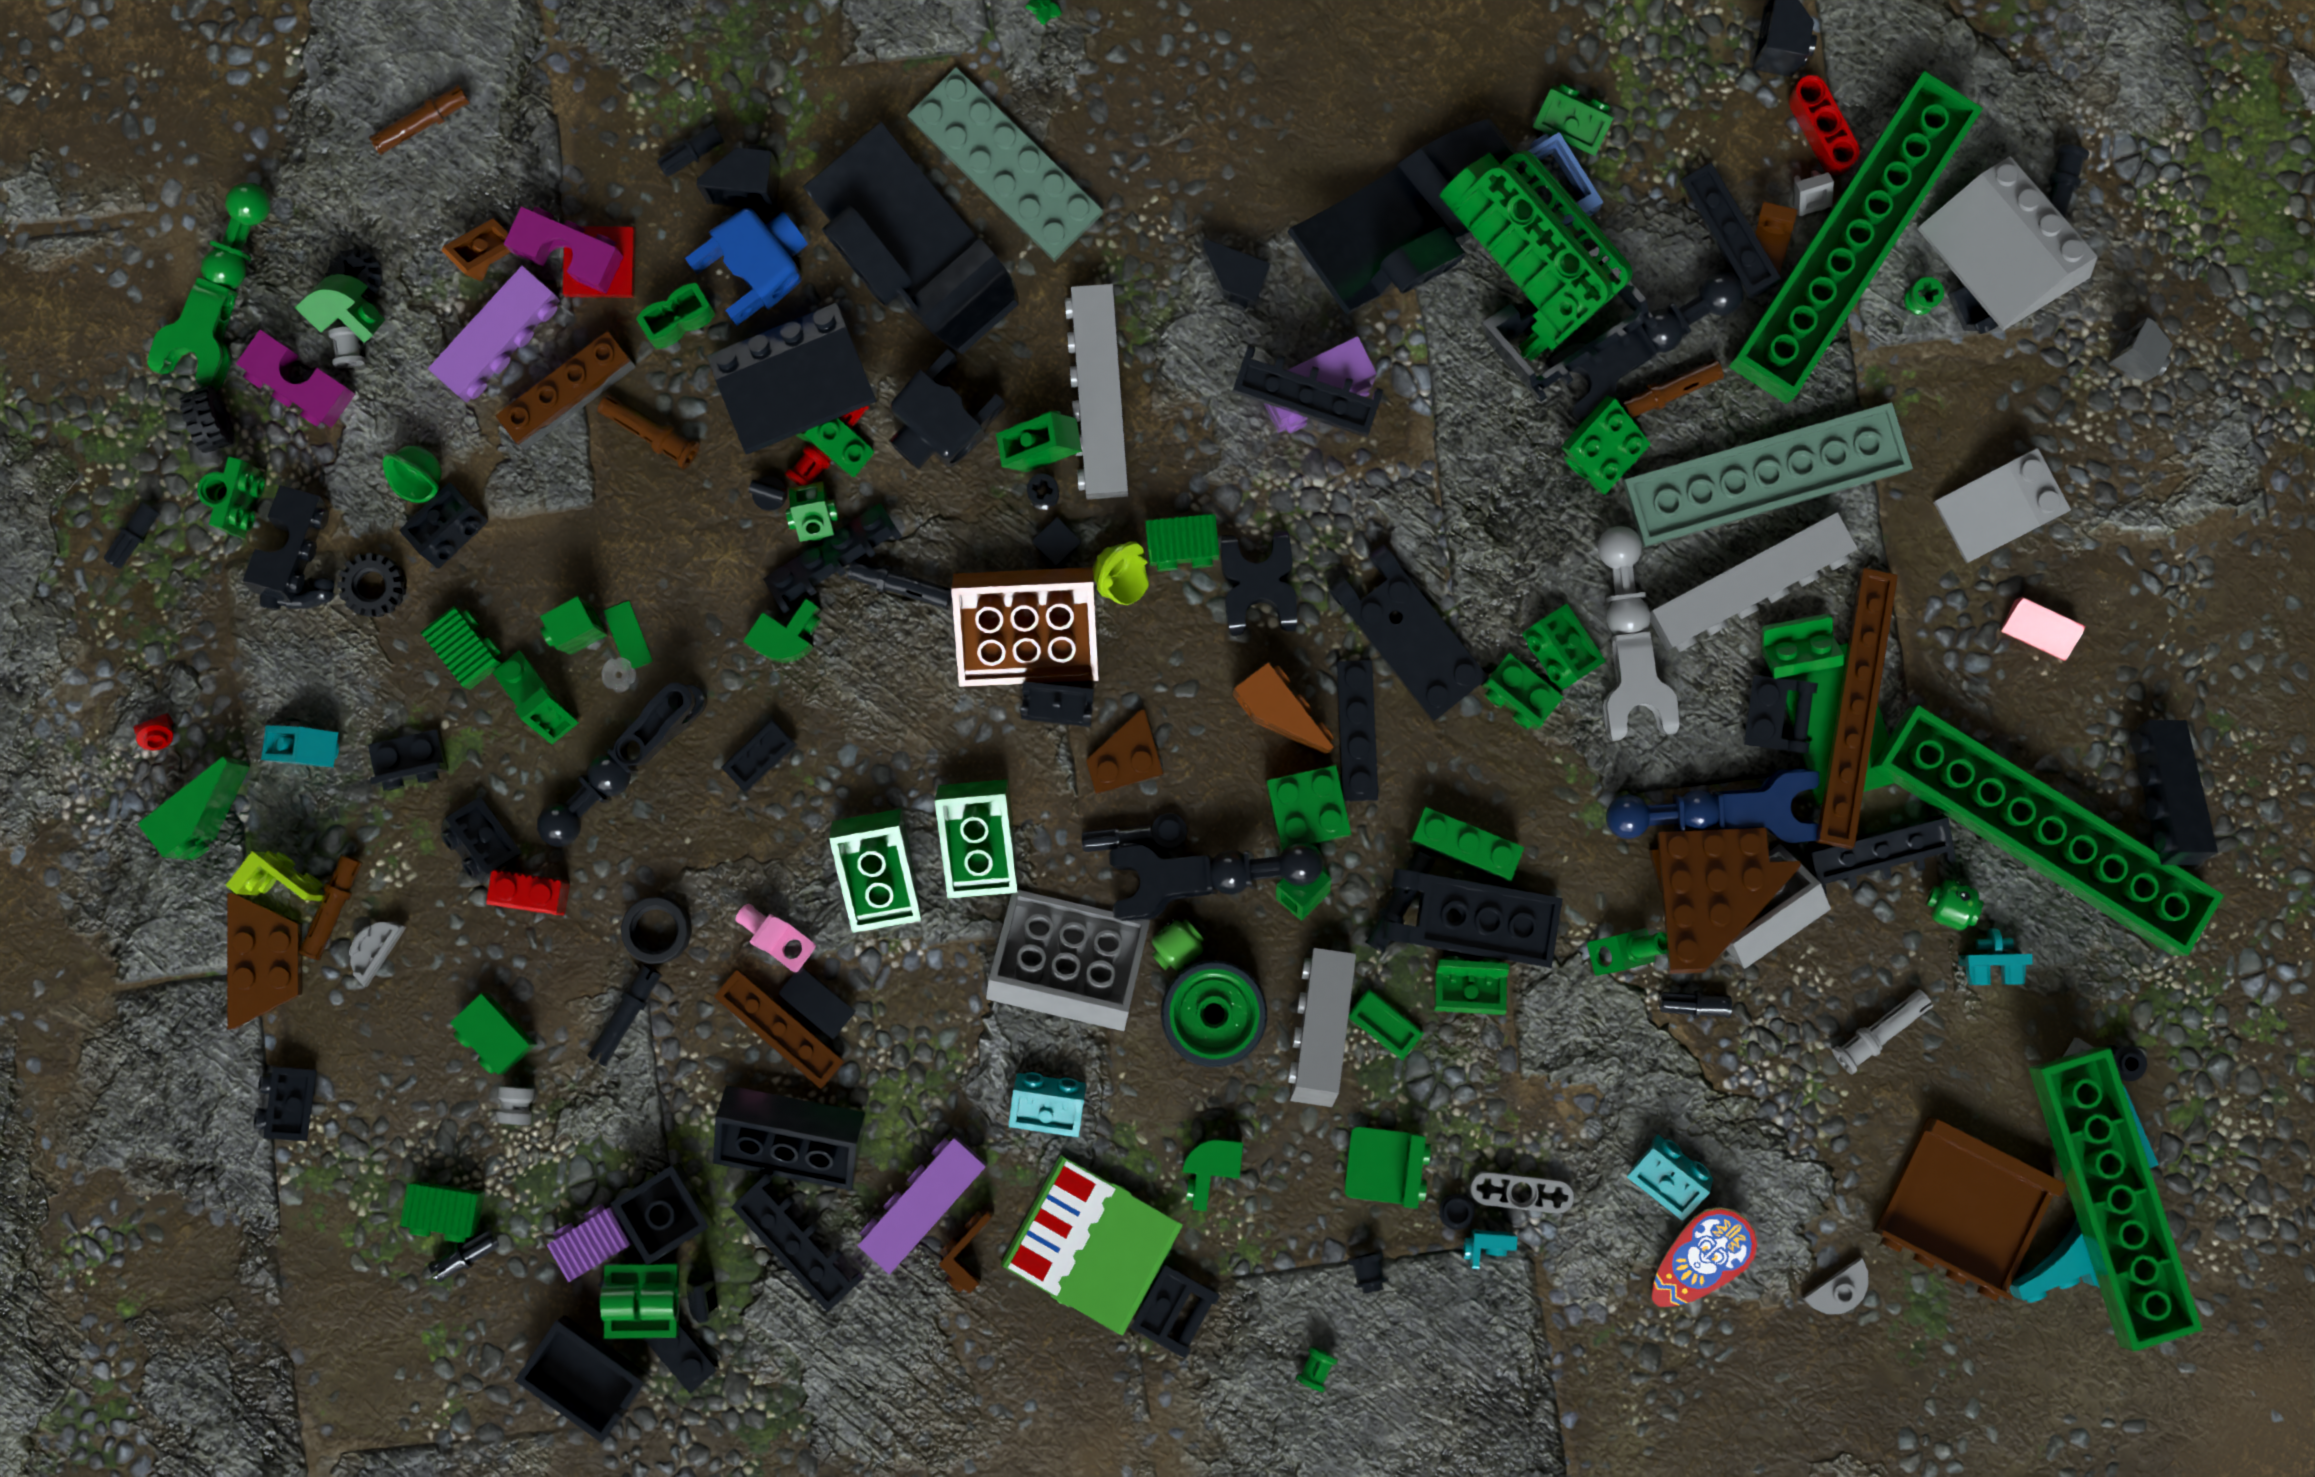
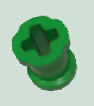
M1933 277L1920 279L1904 296L1906 309L1914 315L1922 316L1928 314L1932 308L1942 301L1944 288ZM1920 291H1921V293H1922L1923 296H1928V297H1929V300H1928L1927 302H1926V298H1925V297H1919V294H1918V293H1919Z
M1310 1345L1308 1348L1310 1355L1302 1372L1297 1373L1295 1379L1309 1388L1324 1393L1326 1389L1324 1385L1332 1365H1337L1339 1359L1324 1350ZM1319 1362H1320V1365H1319V1367H1318V1369H1317V1371H1316V1374H1315V1376H1314V1372H1315V1370H1316V1368H1317V1366H1318V1364H1319Z

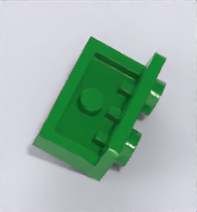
M1448 956L1444 960H1438L1435 968L1434 1011L1505 1015L1507 1011L1509 964L1500 963V960L1495 958H1483L1479 962L1465 961V958L1460 956Z

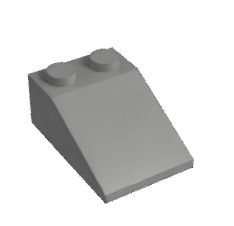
M2038 448L1933 502L1965 563L2071 511Z

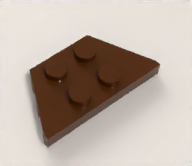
M227 893V1030L238 1029L258 1016H263L274 1010L277 1006L302 995V954L298 952L302 945V924L277 914L274 910L258 905L236 893Z

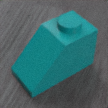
M266 725L261 760L318 767H334L335 759L339 753L338 732L295 726Z

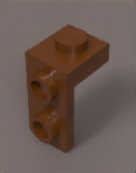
M990 1209L984 1215L977 1211L964 1225L968 1230L965 1236L960 1241L953 1237L939 1252L944 1258L938 1265L948 1274L945 1277L946 1281L959 1293L965 1290L970 1294L981 1282V1279L957 1257V1254L993 1217L994 1213Z

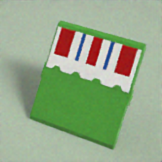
M1060 1155L1000 1265L1049 1293L1050 1297L1057 1300L1058 1303L1075 1308L1123 1336L1183 1224L1134 1197L1125 1187L1110 1183Z

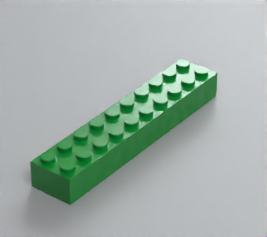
M1923 71L1908 90L1728 367L1786 405L1796 397L1983 110L1981 106L1926 71Z
M1919 705L1908 708L1871 769L2172 956L2189 955L2224 897L2222 893L2177 865H2161L2156 852Z

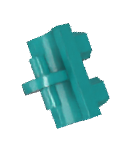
M1990 928L1987 933V939H1976V949H1987L1988 955H1958L1959 966L1966 967L1968 985H1991L1990 965H2001L2002 985L2025 984L2026 965L2033 964L2032 954H2002L2003 949H2013L2014 942L2012 938H2002L1998 928Z

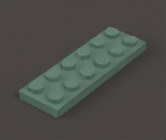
M957 68L907 115L908 119L1054 262L1103 214V210Z

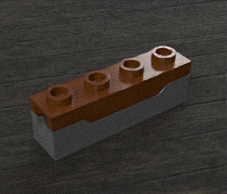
M606 331L495 416L515 443L524 450H527L636 368V366L613 336Z

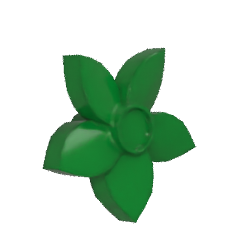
M1030 0L1025 5V8L1032 11L1042 25H1045L1050 18H1057L1062 15L1061 10L1056 4L1052 3V0Z

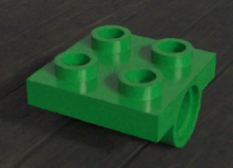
M1607 395L1563 443L1561 448L1566 453L1564 460L1569 467L1579 476L1588 480L1597 492L1606 495L1651 443L1619 402Z
M228 456L224 473L211 472L203 476L198 483L197 493L199 499L205 505L213 508L208 525L230 535L245 539L247 531L253 528L255 522V512L253 510L256 500L261 497L265 488L264 472L243 460Z
M646 1263L606 1264L604 1284L600 1297L601 1318L604 1321V1338L678 1337L679 1263H650L649 1265H646Z

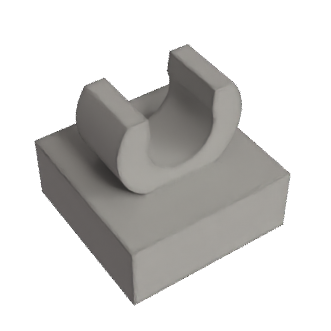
M1814 170L1811 171V178L1801 180L1799 176H1794V208L1798 209L1797 213L1799 216L1832 207L1834 181L1829 173L1820 175L1819 172Z

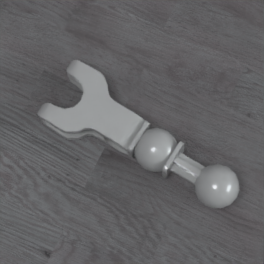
M1613 526L1602 533L1598 541L1600 559L1605 565L1612 568L1615 596L1606 598L1607 603H1611L1607 610L1606 620L1609 629L1616 635L1611 637L1616 684L1613 690L1607 694L1602 704L1606 734L1611 741L1623 739L1628 732V714L1637 705L1646 706L1653 712L1657 728L1662 733L1667 735L1676 734L1679 729L1677 696L1668 685L1662 683L1657 677L1650 631L1646 632L1650 625L1651 613L1648 605L1642 600V598L1646 597V593H1636L1633 565L1641 556L1642 543L1640 537L1633 529L1627 526Z

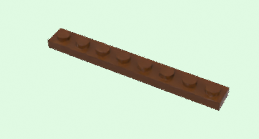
M1863 568L1859 573L1816 837L1817 843L1847 849L1855 847L1898 579L1896 574Z

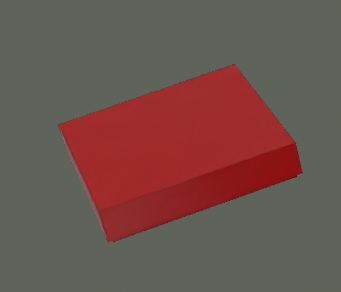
M581 226L585 229L584 234L596 238L597 234H600L617 243L615 247L623 255V259L605 294L575 281L568 274L567 270L571 264L573 252L571 248L564 247L563 296L634 298L635 228Z

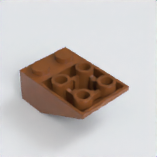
M1267 663L1234 688L1232 695L1254 723L1325 756L1334 748L1331 744L1334 739L1333 735L1322 722L1317 725L1309 716L1312 711L1310 705L1301 694L1294 696L1288 689L1290 680L1279 666L1273 669Z

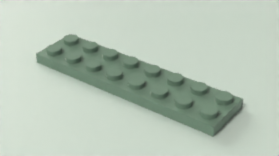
M1891 402L1625 479L1623 484L1642 546L1645 548L1910 471L1913 467Z

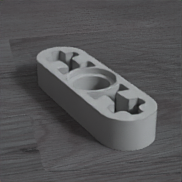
M1483 1171L1475 1174L1469 1184L1471 1196L1483 1205L1559 1214L1569 1210L1574 1201L1572 1189L1560 1180ZM1489 1178L1491 1185L1503 1187L1501 1180H1508L1504 1189L1506 1201H1499L1502 1194L1497 1192H1489L1488 1197L1483 1198L1482 1192L1476 1188L1477 1184H1483L1484 1179ZM1519 1182H1525L1531 1188L1530 1198L1523 1203L1516 1202L1511 1195L1513 1186ZM1537 1184H1543L1541 1191L1553 1193L1555 1187H1560V1192L1566 1195L1565 1201H1559L1558 1206L1554 1207L1552 1200L1540 1198L1541 1205H1535L1538 1199Z

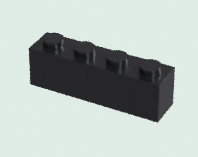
M2147 720L2130 733L2131 748L2135 753L2139 770L2138 778L2143 787L2146 813L2151 821L2154 847L2158 852L2160 864L2200 865L2218 853L2187 720Z

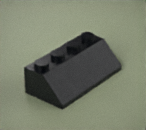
M726 1085L715 1116L713 1164L764 1174L769 1172L774 1176L852 1191L864 1135L866 1112Z

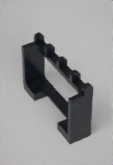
M1597 246L1588 253L1591 256H1597L1599 247ZM1605 256L1602 260H1600L1597 263L1601 266L1609 258ZM1617 267L1613 270L1611 269L1610 278L1612 280L1619 278L1621 271ZM1629 281L1617 294L1634 313L1539 376H1536L1534 370L1509 343V341L1531 328L1537 322L1533 317L1538 311L1536 306L1520 316L1517 309L1512 304H1509L1482 322L1489 345L1537 400L1542 402L1547 398L1543 389L1558 379H1561L1568 385L1573 381L1569 373L1587 360H1590L1595 366L1602 362L1599 352L1617 340L1623 346H1627L1631 343L1628 335L1629 332L1643 323L1649 329L1657 326V321L1648 311L1646 298Z

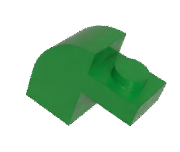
M342 274L331 275L321 280L295 307L321 333L339 318L364 343L374 335L385 321L375 306L368 303L361 296L368 286L354 277Z
M805 599L787 627H784L762 612L743 642L772 661L788 663L799 660L813 649V646L805 641L803 637L805 634L812 635L822 619L818 616L821 609Z
M1211 1138L1198 1143L1187 1154L1182 1172L1196 1174L1195 1180L1188 1179L1186 1200L1193 1201L1192 1210L1207 1211L1211 1176L1239 1179L1243 1141Z

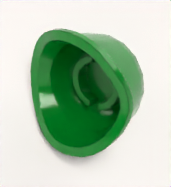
M405 446L395 453H387L383 459L385 477L391 489L398 496L410 502L424 503L436 495L439 489L438 485L442 475V467L431 452L418 446Z

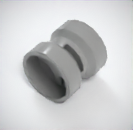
M499 1086L498 1098L501 1100V1106L496 1111L495 1122L531 1125L532 1113L529 1110V1104L534 1099L535 1088Z

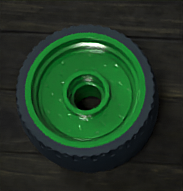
M1202 961L1185 968L1171 981L1165 991L1161 1004V1023L1170 1045L1186 1060L1204 1067H1224L1244 1059L1259 1044L1267 1024V1004L1261 987L1243 968L1226 961ZM1211 1003L1221 1005L1224 1010V1017L1219 1023L1212 1024L1205 1020L1203 1014L1207 1005Z

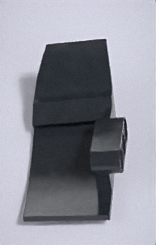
M1490 118L1454 130L1418 149L1398 163V167L1326 210L1292 226L1287 232L1347 315L1394 288H1397L1401 294H1404L1456 266L1467 254L1461 246L1473 235L1439 197L1440 193L1466 167L1486 154L1491 153L1501 165L1517 151ZM1525 161L1518 163L1519 166L1516 171L1519 174L1526 173L1525 169L1528 165Z
M878 122L802 186L830 221L822 228V231L875 298L885 307L894 299H897L917 322L961 354L966 352L1019 305L1016 284L1010 273L980 238L976 237L945 201L882 122Z

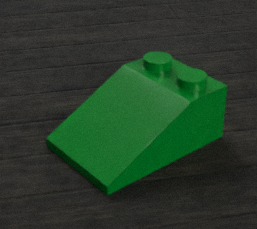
M228 757L220 758L137 823L162 857L183 860L199 858L208 851V844L216 838L250 766L246 761Z
M1008 779L938 785L935 807L947 899L1018 893L1013 818Z
M897 809L832 821L829 841L852 933L921 921L922 916L909 839L902 810Z

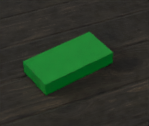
M1370 989L1366 990L1349 1012L1348 1018L1401 1061L1404 1060L1424 1034V1032Z

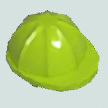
M1136 541L1107 547L1101 554L1097 555L1092 571L1097 590L1102 597L1109 598L1119 604L1129 605L1138 601L1146 592L1149 586L1145 568L1147 560L1145 559L1143 548Z

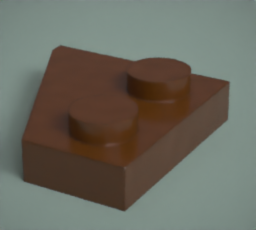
M1145 710L1136 713L1086 760L1096 795L1163 775Z

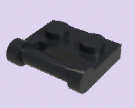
M1754 675L1744 745L1809 753L1810 743L1807 742L1813 693L1817 694L1818 683ZM1789 690L1799 691L1792 740L1782 739Z
M1164 1264L1130 1328L1187 1359L1192 1350L1189 1346L1210 1307L1212 1304H1217L1221 1295L1171 1266ZM1192 1292L1200 1298L1178 1338L1174 1339L1168 1333Z

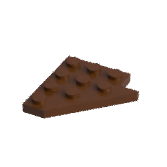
M1766 828L1658 833L1669 974L1706 972L1799 870L1801 866L1800 861L1769 862Z

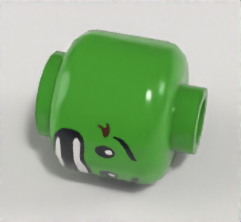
M1173 919L1152 937V945L1156 951L1151 955L1165 970L1171 966L1174 970L1181 972L1202 955L1203 946L1201 943L1204 939L1186 919L1183 922Z

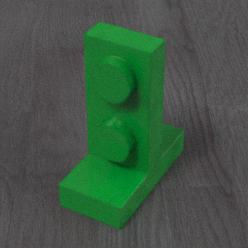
M520 650L492 672L517 706L514 710L520 719L551 745L579 723L575 716L559 702L534 666Z

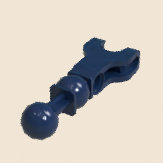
M1780 769L1769 775L1763 785L1758 788L1712 792V794L1705 790H1694L1688 792L1683 797L1674 794L1673 803L1647 805L1643 799L1627 794L1619 796L1611 802L1607 809L1606 822L1614 835L1624 839L1639 837L1646 831L1648 826L1674 824V828L1677 831L1712 830L1714 827L1719 830L1767 828L1771 834L1787 843L1815 841L1819 824L1811 820L1795 819L1790 807L1792 799L1798 792L1814 789L1819 785V772L1812 769Z

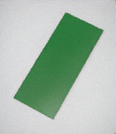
M630 601L604 610V615L626 671L628 672L653 662Z

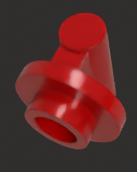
M169 713L162 714L133 727L137 744L146 750H160L171 744L173 741V721Z

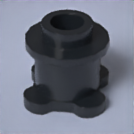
M2107 1045L2105 1047L2111 1048L2121 1080L2136 1081L2146 1072V1057L2137 1047L2123 1046L2117 1048L2115 1045ZM2127 1058L2129 1060L2128 1068L2125 1067V1061Z
M1382 1251L1348 1258L1349 1266H1353L1356 1283L1353 1284L1354 1288H1362L1363 1293L1384 1289L1383 1283L1387 1282L1389 1277L1384 1276L1381 1259L1384 1258Z

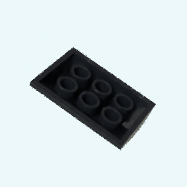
M837 303L707 355L715 381L746 455L877 402Z

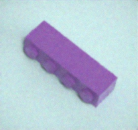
M521 266L429 366L428 370L466 403L471 398H478L486 389L488 379L494 373L498 374L507 367L510 362L509 356L518 347H524L534 335L533 330L540 322L548 321L557 310L556 305L560 300L527 269Z
M957 1136L951 1142L944 1138L931 1152L935 1160L927 1168L921 1164L907 1179L911 1184L910 1188L903 1195L897 1191L883 1206L888 1211L879 1222L873 1218L859 1233L864 1239L858 1247L889 1275L988 1165Z

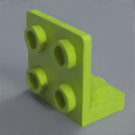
M269 850L266 852L252 851L225 885L236 894L260 895V893L264 894L269 891L276 880H278L300 898L308 901H322L325 893L321 890L323 884L318 879L308 873H305L303 876L293 868L296 863L279 851L277 854H274Z

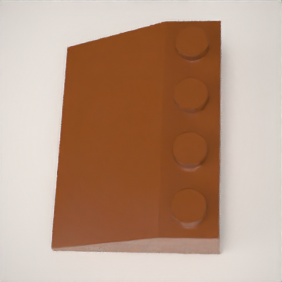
M1093 567L953 574L951 591L959 687L1023 684V681L1051 683L1099 680Z

